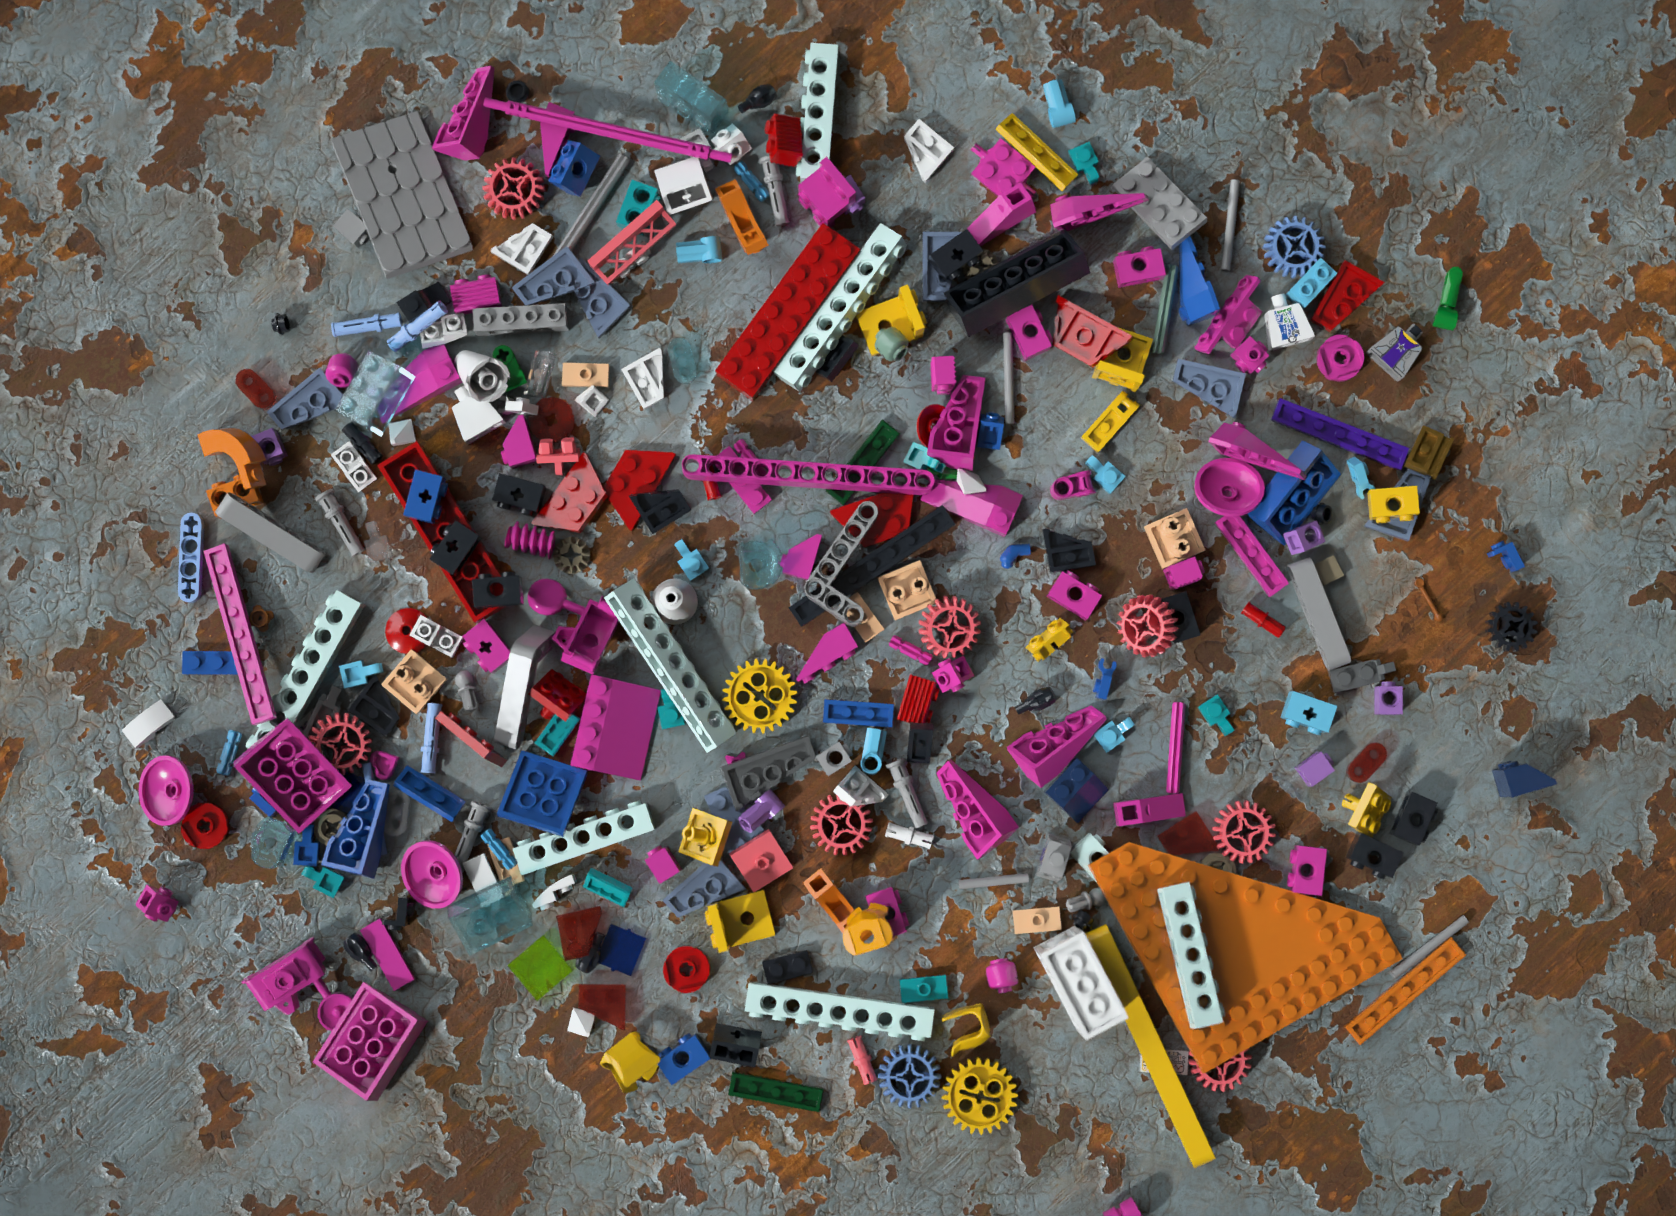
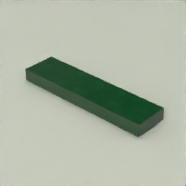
M882 419L846 465L875 467L900 433ZM855 473L848 476L849 481L853 483L861 480L860 476ZM826 489L825 492L844 506L855 491Z
M732 1071L728 1095L820 1113L824 1088Z

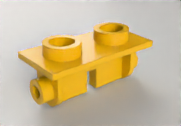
M1059 618L1052 621L1040 635L1034 636L1025 648L1033 654L1032 656L1037 662L1040 660L1044 661L1055 651L1051 643L1054 642L1060 647L1071 638L1073 631L1067 622Z

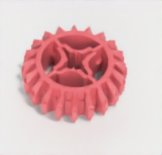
M515 157L511 159V164H508V161L503 159V166L500 167L498 163H495L494 165L497 170H488V173L492 176L491 178L484 177V181L490 184L483 186V191L488 192L484 195V199L489 201L488 206L490 209L495 207V214L498 215L502 212V217L506 219L509 213H511L512 220H516L519 213L521 218L524 219L525 211L532 215L531 207H540L536 200L541 201L544 199L543 195L540 194V192L545 191V187L540 185L544 182L543 177H538L540 171L538 169L533 170L534 165L532 163L526 165L524 159H521L519 164H517ZM518 172L525 174V176L512 178L508 174ZM502 178L505 185L500 190V194L496 196L497 184ZM508 181L517 187L520 196L516 192L513 193ZM532 182L531 193L525 199L523 192L528 187L527 184ZM515 199L520 204L507 205L502 202H507L508 200Z
M1149 594L1146 597L1145 595H1139L1137 599L1132 598L1128 604L1122 606L1124 611L1118 614L1122 620H1119L1116 624L1122 628L1117 633L1124 636L1120 642H1128L1126 649H1133V654L1138 655L1141 653L1142 657H1148L1149 655L1155 657L1158 653H1165L1166 648L1172 646L1171 641L1177 638L1173 632L1178 631L1179 628L1173 624L1178 619L1172 618L1171 614L1175 610L1167 609L1168 602L1162 603L1161 597L1154 598L1153 595ZM1141 608L1148 609L1147 613H1144L1143 616H1136ZM1151 636H1159L1154 644L1147 643Z
M943 596V603L935 599L936 606L934 608L931 604H928L927 607L930 612L922 611L921 613L926 620H919V624L925 627L918 630L920 634L924 635L921 641L927 643L926 648L928 650L934 648L933 653L936 656L942 651L943 658H947L949 652L952 658H956V651L964 655V647L972 650V646L969 644L970 641L975 643L978 641L973 635L981 633L980 629L975 628L981 624V621L975 619L979 614L977 611H972L973 605H966V600L963 598L958 602L956 596L951 598V602H949L947 596ZM949 610L943 619H935L940 613ZM956 610L964 613L967 619V626L957 622ZM950 622L954 626H956L954 628H950L949 631H947V629L945 628V626L950 625ZM932 628L942 631L943 643L934 639ZM964 634V636L960 640L953 643V639L956 635Z
M336 712L335 720L333 721L330 715H326L328 723L324 724L322 720H318L321 729L313 727L312 731L317 736L310 735L308 739L315 742L313 745L321 753V744L333 748V760H327L336 769L340 768L342 775H345V768L347 767L353 773L354 768L352 765L356 764L357 767H362V764L358 761L360 758L364 761L368 760V757L363 752H371L372 749L365 746V744L372 743V739L364 737L370 734V731L368 729L361 731L365 726L364 722L355 725L358 720L356 716L348 721V713H345L343 719H340V714ZM340 726L335 736L323 737L329 729ZM348 727L357 733L359 744L347 740ZM343 737V742L347 743V745L341 746L337 751V746L333 745V743L339 742ZM356 751L350 759L340 762L345 752Z
M837 794V800L833 801L831 795H828L827 798L830 803L826 805L821 800L819 803L824 808L820 810L815 807L814 811L819 813V816H811V820L817 821V825H811L810 829H818V833L813 834V838L821 836L822 840L818 842V845L821 846L826 842L828 844L825 848L826 852L830 850L831 846L835 847L834 855L838 854V848H843V855H847L846 848L850 847L852 853H855L856 849L853 845L857 843L860 848H863L864 845L860 842V839L863 838L868 841L869 837L864 835V832H872L873 830L870 827H866V823H872L873 819H865V815L871 812L869 809L862 812L861 808L865 805L849 806ZM839 804L848 805L840 816L827 812L832 806ZM854 809L861 818L860 830L849 822L850 815ZM846 813H848L846 824L853 830L846 828L842 831L839 830L837 835H835L838 825L831 817L840 819L841 817L844 818ZM823 818L830 821L834 826L830 838L823 832ZM843 832H849L856 836L850 842L836 843L837 838Z
M1246 800L1243 803V808L1240 801H1235V809L1231 804L1226 805L1228 813L1224 810L1219 811L1220 815L1224 818L1214 819L1215 822L1220 823V827H1212L1213 831H1219V835H1214L1213 840H1221L1216 845V848L1221 849L1225 847L1222 851L1223 856L1231 852L1229 859L1231 861H1234L1238 855L1239 863L1244 862L1245 856L1248 863L1253 862L1252 855L1257 860L1262 859L1259 851L1268 854L1269 851L1264 846H1273L1274 844L1268 841V837H1276L1275 833H1269V829L1275 828V824H1267V821L1271 820L1272 816L1267 815L1263 817L1266 809L1261 808L1257 812L1258 803H1254L1250 808V803ZM1243 812L1256 817L1260 825L1250 826L1247 819L1244 818ZM1237 815L1236 827L1226 832L1228 822L1233 816ZM1243 825H1245L1244 828L1253 830L1245 834V839H1243V835L1234 834L1239 833ZM1262 832L1259 843L1251 849L1252 837ZM1238 838L1241 846L1244 847V851H1238L1233 848L1227 839Z
M1250 1048L1225 1061L1220 1067H1215L1218 1078L1202 1073L1195 1059L1188 1060L1189 1065H1196L1190 1072L1192 1074L1199 1073L1195 1080L1200 1082L1204 1079L1203 1087L1207 1088L1211 1083L1212 1091H1216L1219 1085L1220 1090L1225 1092L1226 1084L1233 1090L1235 1088L1233 1081L1241 1085L1242 1080L1238 1077L1240 1075L1248 1077V1074L1243 1069L1251 1068V1064L1245 1063V1060L1252 1059V1056L1244 1054V1052ZM1237 1062L1234 1071L1225 1077L1227 1067Z

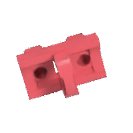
M573 437L561 440L562 449L553 448V439H541L536 456L537 464L554 463L556 475H563L564 462L579 461L580 448L576 447Z

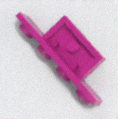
M1245 275L1238 282L1237 288L1226 299L1224 306L1212 319L1206 332L1198 339V343L1194 347L1197 351L1209 354L1220 338L1231 348H1238L1262 314V311L1248 299L1261 281L1258 277Z

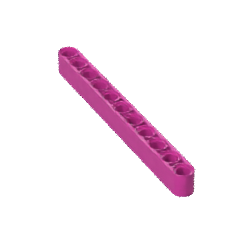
M695 454L686 456L682 461L684 476L691 480L911 495H926L930 493L935 482L931 472L918 469ZM689 463H696L699 468L694 472H690L686 469V466ZM713 464H718L722 467V470L719 473H712L709 468ZM735 466H742L745 472L741 475H736L732 469ZM759 467H764L768 470V474L761 477L755 471ZM782 469H788L791 475L788 478H782L778 472ZM809 470L814 473V477L807 480L803 478L802 473ZM834 472L837 475V479L828 481L825 478V474ZM855 473L860 476L861 480L853 483L849 481L848 476ZM880 475L883 478V483L875 484L872 482L871 477ZM901 476L905 478L907 483L899 486L895 483L894 479ZM925 478L929 481L930 485L921 487L917 480Z

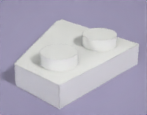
M920 119L904 136L921 178L925 183L954 150L952 145Z
M532 223L519 234L509 237L506 242L498 247H493L491 253L529 275L553 236Z
M660 348L621 369L644 410L664 399L663 361Z
M856 766L852 768L833 790L849 806L883 802L889 795Z

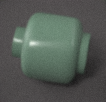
M883 328L876 334L875 349L886 360L899 361L908 353V339L897 328Z

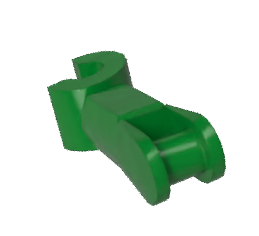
M1452 267L1445 275L1440 304L1432 325L1434 327L1453 331L1456 327L1458 312L1453 309L1456 307L1459 286L1463 275L1462 269L1459 267Z

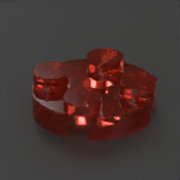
M556 397L541 398L535 404L539 406L538 414L529 415L528 421L530 430L539 440L553 439V444L572 434L575 427V416L573 410L564 400ZM554 414L558 423L552 424L550 427L546 418Z

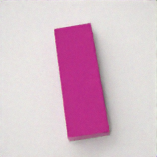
M382 918L360 930L393 991L415 979L386 925H382Z

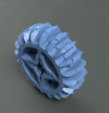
M1294 216L1291 222L1288 217H1285L1283 223L1280 221L1275 223L1276 228L1270 227L1268 231L1271 235L1264 237V240L1268 243L1263 245V249L1269 250V252L1264 254V258L1272 259L1269 261L1268 266L1275 264L1277 266L1274 269L1275 273L1282 269L1283 277H1286L1288 272H1290L1291 278L1294 279L1298 272L1302 278L1306 271L1320 258H1324V254L1319 251H1324L1326 246L1319 243L1323 242L1325 238L1324 236H1317L1321 231L1320 228H1317L1315 231L1312 229L1315 224L1314 222L1306 225V218L1304 217L1300 222H1298L1297 216ZM1286 231L1301 232L1297 237L1283 234ZM1306 237L1311 244V254L1308 253L1309 250L1304 245ZM1277 240L1280 241V245L1284 248L1283 257L1278 253ZM1300 240L1296 250L1289 255L1288 253L1291 251L1292 245ZM1295 257L1300 260L1303 259L1306 262L1302 264H1291L1288 262V260L1290 258Z
M908 1044V1051H904L903 1046L899 1045L900 1053L896 1054L895 1050L891 1049L890 1053L893 1058L890 1059L888 1056H884L883 1059L888 1065L880 1064L879 1066L885 1073H879L878 1078L886 1080L879 1083L880 1088L888 1087L883 1092L884 1096H888L890 1093L893 1094L890 1098L891 1103L899 1098V1107L903 1106L904 1101H907L908 1108H912L911 1101H916L917 1107H920L921 1102L919 1099L923 1098L928 1103L929 1098L926 1094L929 1093L931 1096H935L936 1092L931 1088L940 1087V1084L934 1081V1079H941V1074L934 1073V1071L940 1069L939 1064L931 1065L936 1060L935 1056L929 1059L926 1058L930 1053L928 1049L923 1054H920V1045H917L915 1051H912V1044ZM906 1058L904 1069L891 1072L893 1066L899 1060ZM913 1058L921 1060L927 1066L929 1072L916 1070ZM909 1065H911L913 1075H917L915 1079L912 1078L913 1081H910V1087L907 1078L903 1077L904 1073L907 1074L906 1071H909ZM890 1080L902 1081L906 1085V1094L897 1091ZM928 1080L924 1089L913 1094V1088L917 1082Z

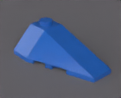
M1190 236L1179 244L1181 306L1179 314L1182 321H1186L1187 326L1213 318L1220 310L1211 282H1205L1204 266L1199 261L1196 262L1197 251Z
M367 779L353 801L351 811L347 817H343L339 830L335 836H331L321 865L375 879L381 858L389 784Z

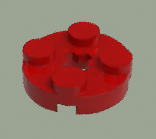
M198 803L191 806L181 825V833L185 841L199 849H211L220 845L230 831L229 820L225 811L214 803ZM202 820L210 822L211 825L208 832L200 830L199 827L202 826Z
M688 945L674 949L667 956L663 965V975L666 982L673 989L681 993H692L699 990L706 983L710 974V963L707 956L701 949ZM683 963L693 966L689 976H686L685 972L680 971V968L684 966Z

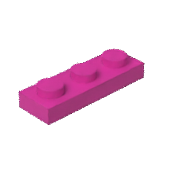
M730 446L717 455L738 457ZM714 464L719 471L722 470L720 465ZM735 466L732 471L736 475H741L745 472V469L742 466ZM729 482L754 515L772 501L760 484Z

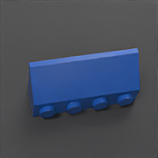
M1303 440L1287 460L1301 469L1306 475V479L1302 480L1277 472L1265 486L1263 499L1259 506L1248 513L1255 524L1284 546L1286 541L1283 534L1301 526L1312 512V509L1320 502L1341 475L1321 449Z

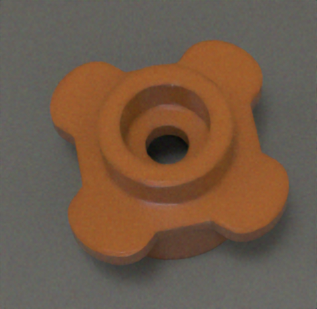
M260 605L254 606L249 617L251 626L259 628L261 632L267 631L270 620L274 619V613L262 609Z

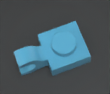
M1093 455L1084 463L1096 473L1092 480L1108 494H1111L1125 478V475L1109 461L1103 466Z
M1353 457L1346 461L1352 481L1356 485V494L1359 498L1364 499L1363 491L1366 488L1371 490L1375 489V487L1368 482L1367 475H1369V470L1366 463Z
M682 539L674 544L683 557L678 563L690 581L710 569L697 549L690 552Z
M363 660L339 666L345 689L367 684L369 682L367 676L384 673L382 663L365 666Z
M1130 717L1116 726L1113 721H1110L1094 733V737L1107 753L1125 740L1122 733L1135 724Z

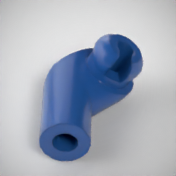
M1030 544L1008 546L1001 554V566L1005 569H1010L1013 567V561L1018 556L1030 555Z

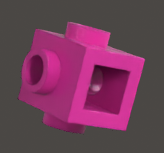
M1249 336L1230 356L1236 361L1235 365L1241 372H1247L1250 375L1254 370L1259 373L1268 364L1265 359L1269 354L1267 353L1268 349L1260 341L1256 342Z
M964 655L954 661L950 658L938 664L940 668L932 672L942 693L950 689L954 693L965 687L964 681L974 677Z
M146 885L135 905L148 919L155 922L158 919L168 922L171 915L176 911L179 901L172 896L173 892L163 886L158 889Z

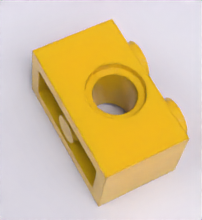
M1417 486L1371 489L1367 493L1370 520H1376V523H1388L1391 518H1399L1400 521H1412L1420 513ZM1396 500L1399 503V510H1390L1388 501Z

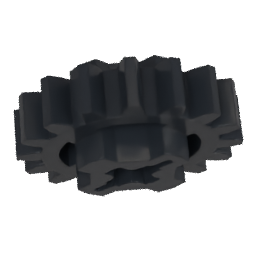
M1510 602L1504 603V608L1501 605H1497L1495 607L1497 613L1489 612L1492 620L1485 621L1486 624L1490 625V629L1485 630V633L1492 634L1488 639L1489 642L1496 640L1495 648H1500L1503 645L1504 652H1508L1510 648H1512L1513 652L1519 651V646L1522 649L1527 648L1526 642L1531 643L1534 641L1531 634L1537 633V630L1532 629L1533 625L1538 624L1537 621H1531L1534 613L1527 614L1528 607L1523 606L1519 608V602L1513 603L1512 607ZM1508 612H1515L1520 616L1513 617L1512 614ZM1499 620L1500 624L1499 629L1497 630V622ZM1518 622L1512 628L1513 631L1505 632L1510 627V623ZM1503 637H1510L1514 642L1505 641Z

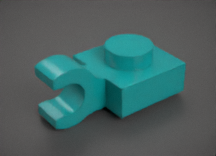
M1090 141L1070 149L1068 154L1076 172L1084 171L1090 185L1098 182L1099 175L1094 166L1098 165L1099 161Z
M913 442L903 462L918 470H926L929 467L942 473L946 465L928 456V448Z
M661 689L664 705L657 708L662 730L685 725L683 716L665 689Z
M1218 694L1197 707L1210 727L1216 723L1224 736L1234 731L1231 724L1225 718L1230 712Z
M305 866L301 875L316 881L313 886L314 889L332 898H335L345 879V876L327 867H323L320 872L311 866Z

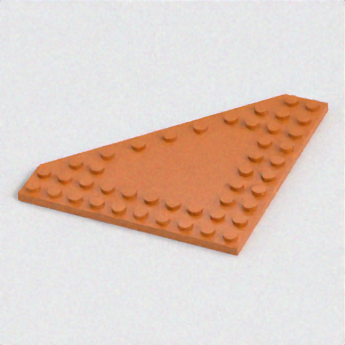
M1131 842L1088 864L1090 871L1202 1073L1210 1071L1403 959L1381 919L1360 911L1295 893ZM1189 882L1196 892L1194 903L1202 917V923L1199 924L1201 932H1204L1207 938L1208 945L1205 949L1207 956L1211 957L1213 963L1211 974L1212 978L1217 981L1219 993H1216L1218 1003L1221 1002L1224 1008L1223 1023L1197 1029L1190 1028L1157 891L1159 888ZM1178 902L1176 910L1181 915L1185 913L1186 907L1183 902ZM1184 925L1182 928L1184 937L1188 938L1191 935V928L1188 925ZM1190 948L1187 953L1191 961H1194L1197 957V953L1193 948ZM1198 971L1193 975V980L1197 985L1202 982V974ZM1202 995L1199 998V1005L1205 1008L1208 1004V999L1205 995Z

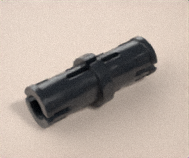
M353 421L342 429V432L355 445L354 448L360 451L371 465L376 464L382 459L383 455L370 442L369 436H365Z

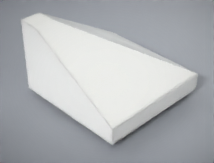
M592 385L576 397L574 401L592 416L596 417L609 399Z
M412 419L389 423L392 446L416 442Z
M962 468L958 469L957 483L964 494L986 491V487L979 475Z
M573 1007L567 1031L590 1037L596 1013Z

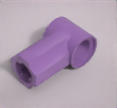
M769 789L755 801L752 807L741 814L738 820L741 827L751 834L767 819L770 820L785 805Z

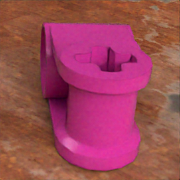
M1091 470L1058 478L1050 487L1051 496L1056 500H1065L1097 493L1096 489H1093ZM1058 483H1062L1067 487L1066 494H1059L1057 492L1056 485Z

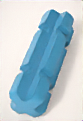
M743 161L736 164L734 171L738 176H741L742 181L751 192H755V197L760 202L767 199L769 192L765 187H762V183L752 171H748V166Z
M234 730L228 731L226 738L228 742L224 744L220 757L222 761L218 763L217 773L225 776L230 774L232 769L230 765L234 762L238 750L237 742L240 743L242 733Z
M492 829L486 830L482 833L481 838L485 843L489 844L488 847L499 861H503V866L507 870H511L517 865L516 859L513 855H509V850L499 838L495 837L496 834Z

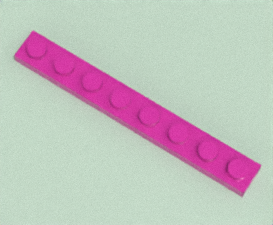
M224 543L205 550L204 555L251 723L256 726L276 719L277 716L230 549Z

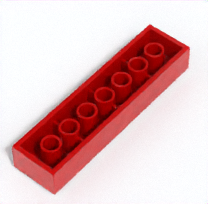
M822 223L716 368V375L751 401H754L774 374L773 370L855 259L860 252V248Z
M418 441L377 465L404 510L415 470L441 476L422 444ZM449 488L445 497H441L439 504L442 506L439 519H435L434 524L410 518L430 551L437 542L441 543L445 537L443 535L445 528L449 523L453 524L455 520L476 533ZM428 492L427 495H423L422 499L425 501L431 500L432 496ZM482 541L479 542L457 576L440 567L474 623L478 624L483 619L486 620L507 607L474 608L472 579H478L480 574H492V577H501L500 570ZM451 543L449 546L452 549L451 551L454 550L457 552L459 549L456 546V544ZM500 583L492 588L494 596L501 595L504 590L503 585Z

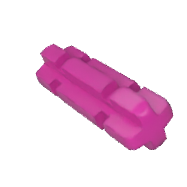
M743 439L734 444V448L738 454H741V458L757 459L752 450L747 448L748 445ZM759 467L755 471L761 477L768 474L764 467Z
M896 635L889 642L890 647L895 650L899 649L901 653L914 660H920L919 662L926 666L929 665L932 659V654L921 651V648L906 640L905 642L902 641V638Z

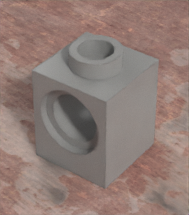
M349 209L333 225L340 234L357 248L360 245H365L370 240L364 222Z
M838 742L817 755L816 758L826 774L830 776L850 763L851 759L849 757L853 754L846 743L841 745ZM839 751L842 754L843 759L840 764L834 765L829 761L831 752Z

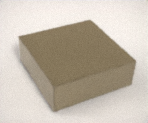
M1334 555L1315 564L1322 586L1344 576Z

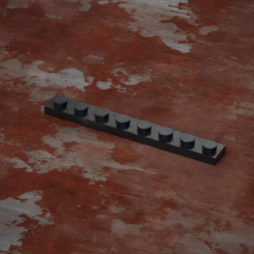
M940 506L841 572L831 587L846 597L850 596L956 524L944 506ZM821 586L811 592V594H819L822 590ZM807 596L788 607L801 627L826 612L825 609L811 601ZM836 596L830 597L827 601L831 608L841 602Z

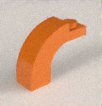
M736 179L715 188L744 252L750 255L758 253L763 248L769 246L754 219Z
M223 428L197 434L204 457L227 453L232 457L237 465L244 490L266 486L260 465L261 462L266 461L265 455L259 444L248 433L236 428Z
M820 868L806 879L803 884L843 933L847 927L846 920L855 909ZM870 930L862 931L861 940L863 942L866 941L873 933Z

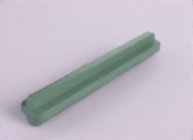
M1167 265L1165 268L1166 276L1163 280L1152 345V353L1163 355L1165 352L1178 274V266Z

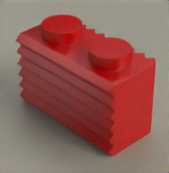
M774 113L771 119L766 122L765 133L769 136L766 152L770 154L771 163L792 167L798 164L803 156L801 118Z
M910 675L897 720L907 723L929 724L933 713L932 710H929L931 701L936 702L940 690L936 688L937 682Z

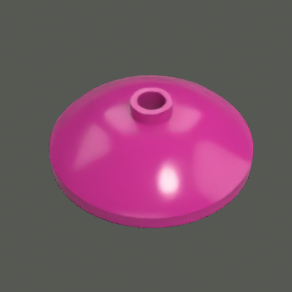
M1220 458L1208 462L1198 471L1194 484L1196 496L1204 507L1216 514L1232 517L1245 515L1256 509L1263 499L1265 489L1259 472L1250 464L1234 458Z
M174 756L156 757L146 765L140 778L139 800L146 816L155 824L169 826L180 822L188 813L193 800L194 788L192 777L188 768L180 759Z
M425 840L415 843L405 852L401 863V875L406 889L417 902L426 907L438 909L452 904L458 898L463 885L462 870L458 860L447 847L435 841Z

